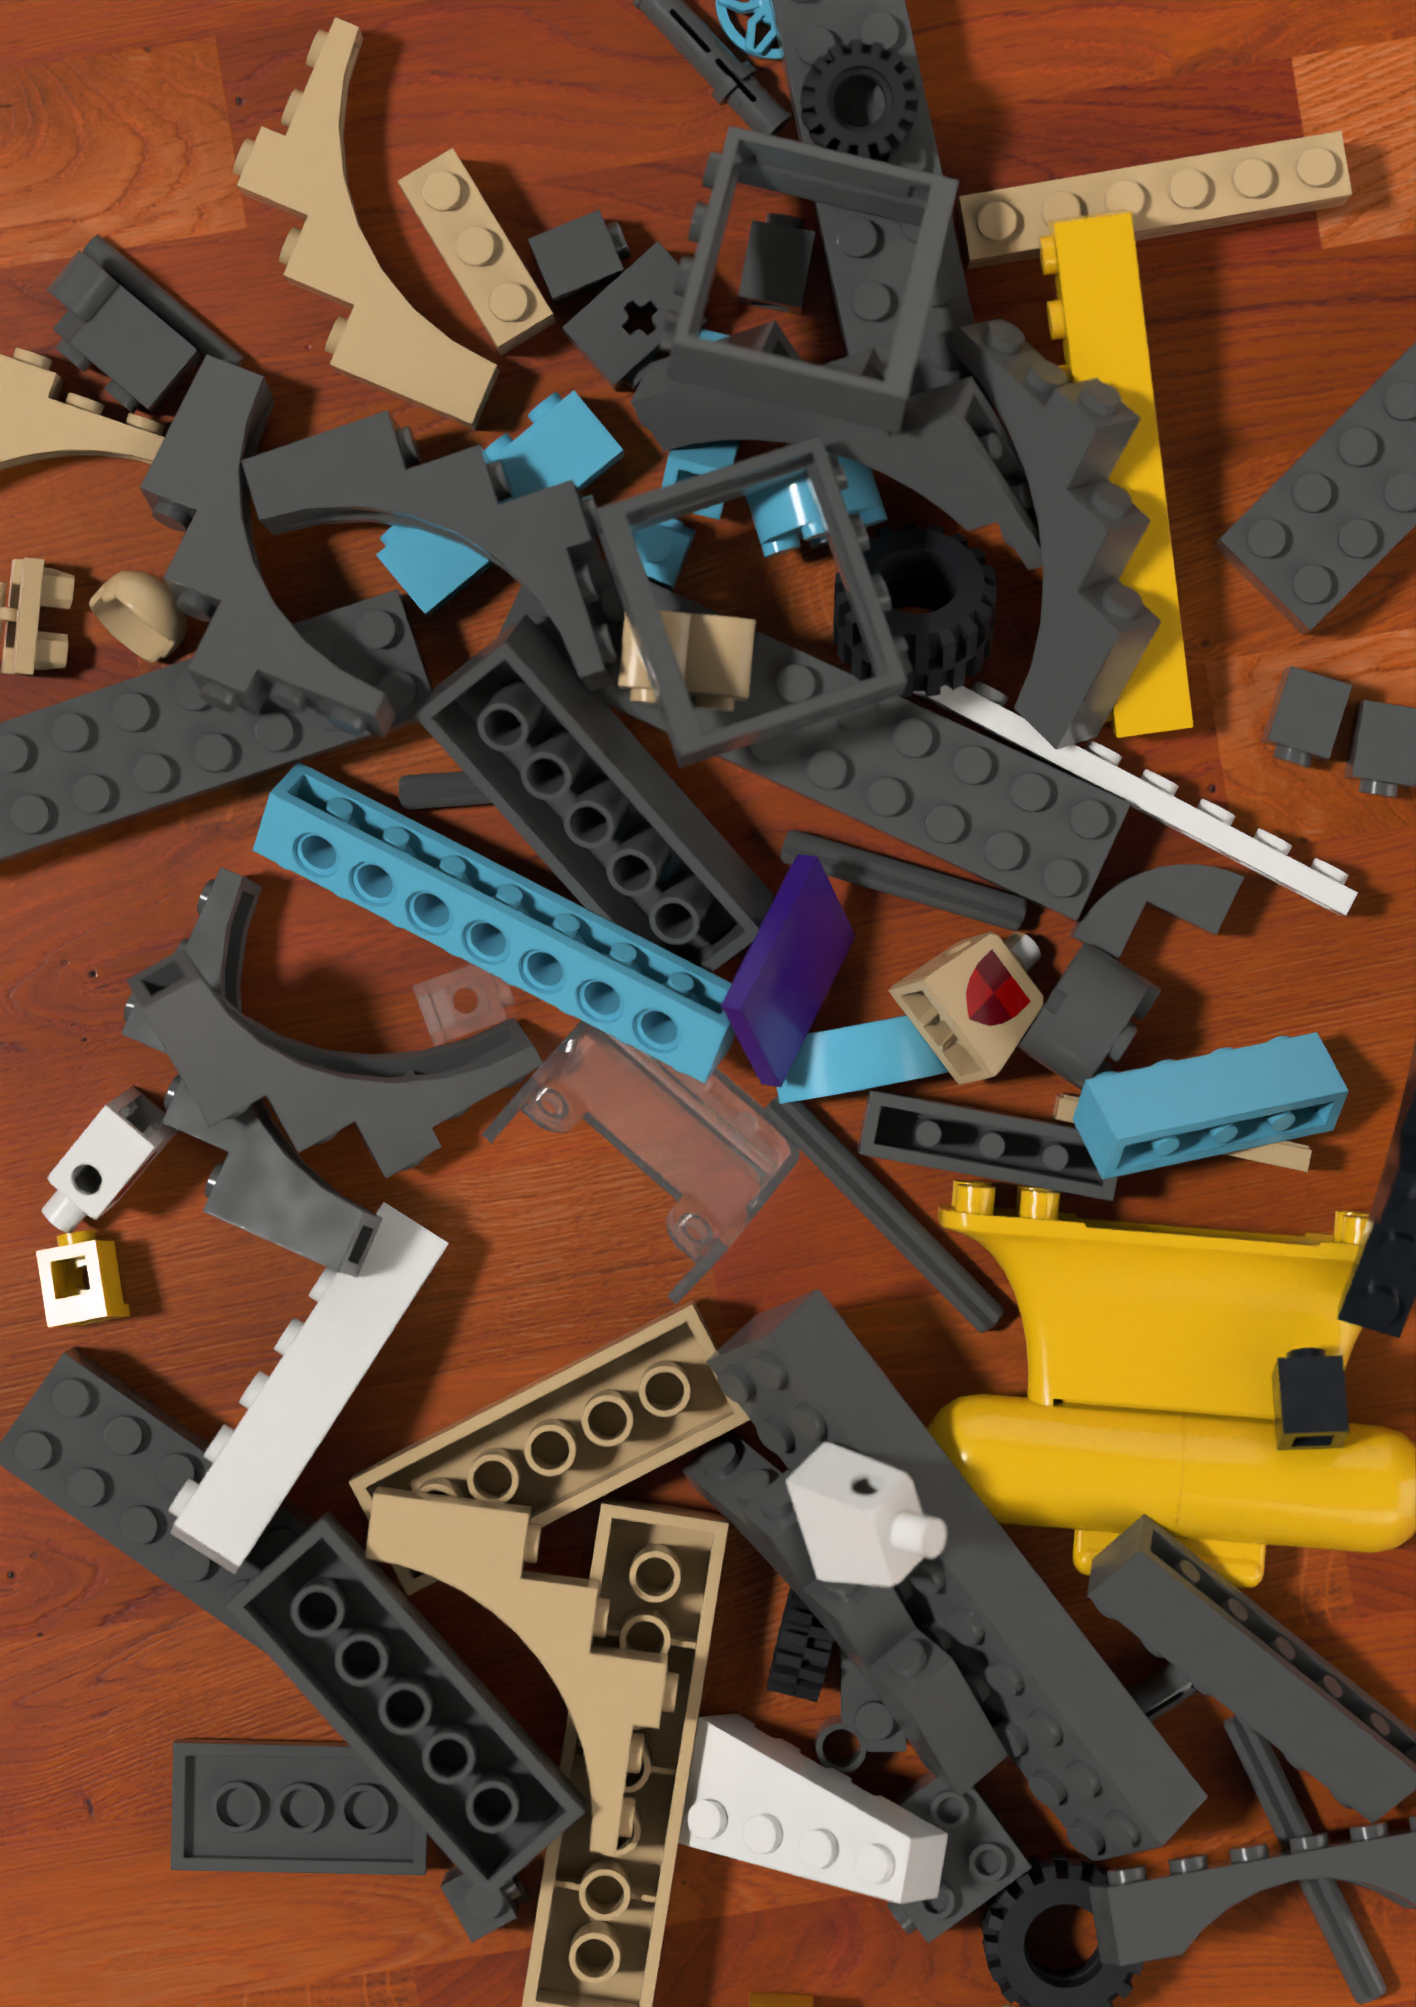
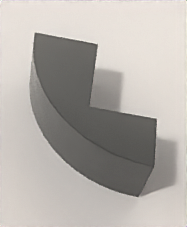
M1198 864L1163 866L1137 873L1125 878L1101 894L1084 911L1068 937L1082 944L1086 943L1094 948L1097 947L1114 959H1119L1145 904L1209 935H1216L1244 877L1225 869Z

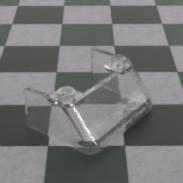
M582 1020L482 1133L492 1143L520 1110L537 1126L554 1133L570 1131L583 1118L678 1202L667 1215L666 1228L675 1246L690 1257L694 1263L667 1295L675 1304L679 1303L731 1247L799 1160V1148L766 1116L765 1109L720 1069L716 1068L704 1084L687 1074L674 1070L671 1066L631 1045L618 1041L613 1036Z

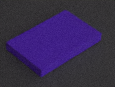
M798 854L794 859L721 1004L761 1084L782 1087L855 938L853 929L819 858L816 856Z

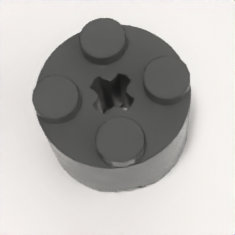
M1083 943L1022 1037L1018 1048L1027 1053V1056L1082 1090L1086 1079H1091L1101 1073L1110 1071L1113 1065L1104 1060L1106 1055L1116 1062L1120 1059L1138 1030L1135 1028L1137 1024L1130 1020L1131 1016L1133 1015L1142 1021L1162 989L1099 948Z

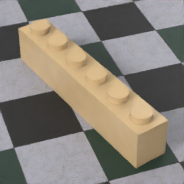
M1342 131L963 195L958 198L956 211L966 270L1039 258V236L1050 235L1048 220L1125 209L1132 213L1135 241L1343 206L1352 196Z

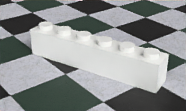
M383 1202L376 1213L383 1220L358 1277L340 1273L328 1267L325 1268L308 1295L318 1302L305 1323L296 1317L289 1323L274 1347L275 1351L283 1355L282 1359L270 1377L262 1371H258L239 1401V1404L248 1409L235 1430L225 1424L222 1426L203 1456L211 1461L213 1465L200 1484L189 1478L168 1512L178 1517L170 1533L235 1575L449 1244L385 1202Z

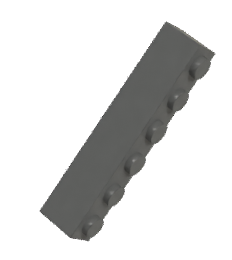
M1142 1515L1092 1559L1087 1596L1092 1599L1096 1608L1104 1616L1121 1622L1141 1639L1149 1652L1159 1658H1166L1186 1674L1199 1692L1216 1698L1236 1715L1239 1722L1248 1731L1255 1734L1260 1733L1280 1749L1293 1767L1300 1771H1307L1325 1785L1342 1806L1348 1809H1355L1373 1824L1416 1790V1732L1147 1515Z

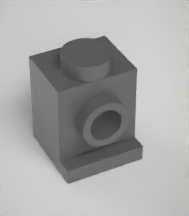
M457 1866L445 1872L441 1883L444 1894L471 1942L517 1918L519 1906L531 1899L518 1873L488 1899L479 1892Z

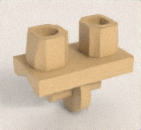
M28 557L12 559L8 607H5L7 583L0 582V646L3 622H6L1 674L33 675L34 670L66 667L69 643L68 634L38 631L40 607L70 609L74 593V575L44 567V559Z

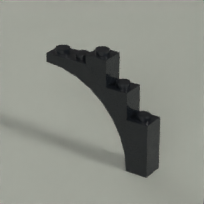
M1416 1038L1399 1114L1384 1169L1355 1261L1338 1305L1337 1320L1397 1338L1401 1336L1416 1297Z

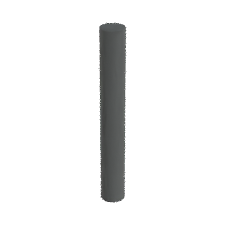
M99 234L94 236L85 246L82 253L188 341L204 357L207 354L240 367L245 357Z

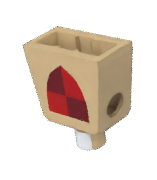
M993 932L984 933L953 944L894 984L888 991L958 1085L995 1077L1001 1071L1043 1007V995L1027 975L1029 970L1041 959V952L1037 944L1029 936L1021 932L1012 933L1004 942L999 935Z

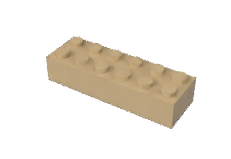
M692 1299L364 1468L352 1476L349 1484L369 1522L373 1494L377 1487L380 1486L530 1506L529 1523L540 1524L543 1527L751 1419L737 1402L731 1400L722 1391L717 1375L706 1362L719 1348ZM391 1563L407 1596L439 1581V1579L431 1575Z

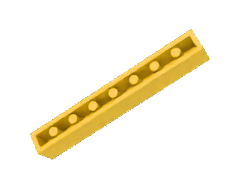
M1124 209L1048 220L1050 235L1039 236V250L1043 274L1055 275L1058 300L1047 301V314L1051 339H1063L1066 365H1059L1058 367L1065 372L1067 380L1071 384L1098 378L1101 382L1112 386L1120 394L1121 401L1140 418L1108 480L1112 484L1124 489L1130 495L1132 503L1151 520L1122 572L1119 581L1138 593L1143 604L1161 620V623L1106 722H1110L1111 730L1117 738L1193 728L1132 213Z

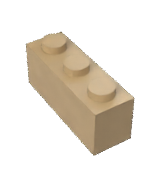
M453 148L398 180L404 196L501 356L556 323L551 309Z

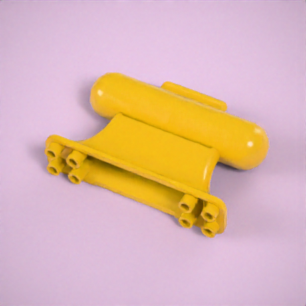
M953 1180L952 1204H939L938 1221L942 1227L962 1233L979 1242L993 1255L1003 1269L1014 1291L1022 1317L1027 1347L1028 1393L1027 1397L990 1394L958 1397L939 1410L927 1427V1431L999 1524L1075 1530L1072 1555L1073 1566L1080 1574L1090 1576L1092 1559L1145 1514L1237 1588H1253L1262 1581L1266 1545L1375 1553L1393 1550L1412 1538L1416 1532V1444L1402 1432L1384 1426L1348 1423L1349 1433L1342 1448L1277 1451L1271 1377L1277 1358H1287V1352L1299 1348H1320L1325 1350L1326 1356L1343 1355L1345 1372L1353 1346L1363 1328L1337 1320L1338 1305L1355 1261L1370 1213L1337 1210L1335 1211L1334 1234L1305 1232L1303 1236L1077 1218L1075 1213L1059 1212V1192L1028 1185H1017L1015 1209L994 1207L996 1188L991 1187L992 1183Z

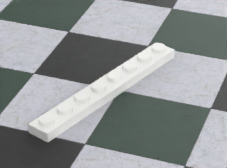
M975 680L970 690L964 686L952 690L945 685L941 687L940 695L926 697L924 691H913L914 694L1053 767L1131 803L1130 807L1338 916L1347 915L1358 894L1356 891L1344 886L1349 877L1345 872L1317 858L1313 860L1310 867L1287 856L1292 845L1259 828L1253 838L1231 827L1236 817L1232 813L1204 799H1201L1197 808L1174 797L1179 788L1178 785L1147 769L1138 778L1118 768L1117 766L1122 756L1092 740H1088L1083 749L1073 744L1056 750L1023 717L1004 708L1009 697L984 683Z

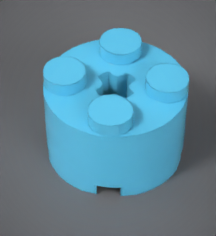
M837 455L840 466L843 465L848 481V489L840 491L848 515L858 512L865 528L886 521L887 516L872 468ZM805 476L745 495L765 558L779 556L800 548L799 540L801 539L808 540L811 549L829 545Z

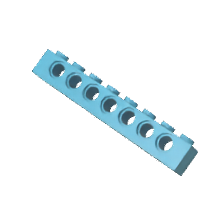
M297 762L270 792L253 851L276 862L282 868L311 880L332 891L338 897L347 899L388 920L391 924L408 930L439 946L449 954L472 963L501 978L505 983L536 996L557 1007L563 1013L574 1016L600 1029L618 1041L631 1045L671 1066L674 1070L687 1074L704 1084L729 1051L735 1037V1032L721 1004L732 983L300 762Z

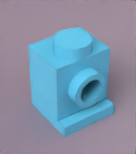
M677 519L632 532L648 581L672 591L675 588L696 530L683 526L684 523Z

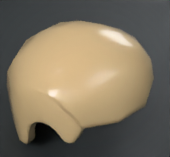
M143 570L118 572L105 582L89 601V606L108 631L132 652L151 663L158 662L162 657L167 658L181 645L188 631L187 614L175 605L176 600L165 580Z

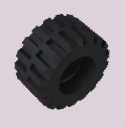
M917 523L902 524V530L893 531L889 526L876 530V539L868 538L870 550L863 551L862 554L870 576L880 573L884 580L892 608L891 611L885 612L884 616L891 636L894 637L900 634L903 636L908 647L907 656L913 670L905 674L907 683L903 694L899 696L913 698V691H924L926 697L940 695L942 686L947 685L954 690L964 685L965 674L976 676L983 668V658H989L992 649L997 587H995L996 575L993 567L986 565V555L979 547L968 549V539L958 533L951 537L944 534L943 527L930 525L929 530L917 529ZM836 572L833 638L834 644H838L837 654L843 664H851V674L860 681L868 678L871 679L876 676L840 574ZM913 606L926 608L933 612L911 614L896 609Z
M1064 1851L1050 1852L1051 1858L1040 1861L1037 1855L1030 1857L1029 1860L1032 1868L987 1900L989 1908L987 1913H983L981 1924L983 1932L982 1943L993 1981L998 1983L1002 1995L1011 2004L1015 2001L1021 2007H1114L1112 2001L1118 1995L1125 1999L1133 1989L1131 1979L1134 1974L1140 1975L1144 1962L1124 1966L1101 1963L1099 1947L1097 1946L1090 1958L1081 1965L1066 1970H1054L1035 1962L1030 1957L1025 1945V1935L1029 1925L1037 1915L1050 1907L1062 1904L1076 1905L1093 1914L1088 1886L1109 1882L1107 1871L1111 1869L1105 1864H1102L1101 1867L1094 1864L1086 1855L1077 1853L1076 1858L1066 1857Z

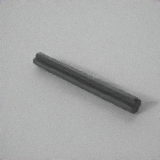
M777 1095L768 1103L765 1108L766 1116L977 1331L984 1333L1001 1319L1004 1314L1003 1307L801 1101L780 1104Z
M1233 1714L1224 1721V1728L1282 1849L1289 1850L1291 1849L1289 1838L1312 1834L1311 1827L1270 1742L1260 1733L1255 1734L1248 1731L1239 1722L1236 1715ZM1328 1878L1298 1880L1355 2001L1359 2004H1364L1382 1996L1386 1992L1387 1986L1336 1880Z

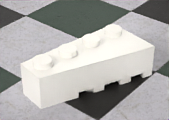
M738 1713L699 1717L678 1844L899 1904L938 1898L948 1833L881 1795L874 1796L851 1783L852 1778L834 1768H825L800 1754L801 1749L781 1738L774 1739L756 1729L754 1727L755 1723Z

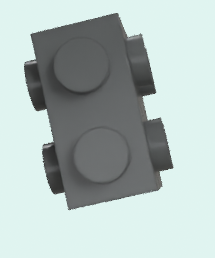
M929 1771L890 1800L948 1833L938 1898L903 1904L892 1901L886 1903L895 1919L908 1935L918 1929L927 1943H930L1032 1868L1028 1855L976 1784L959 1797Z

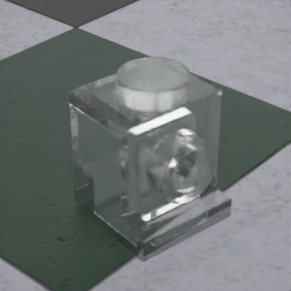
M473 964L412 986L434 1046L508 1020L509 1017L505 1007L516 1003L509 984ZM462 988L472 989L478 997V1005L470 1013L460 1012L454 1004V996Z

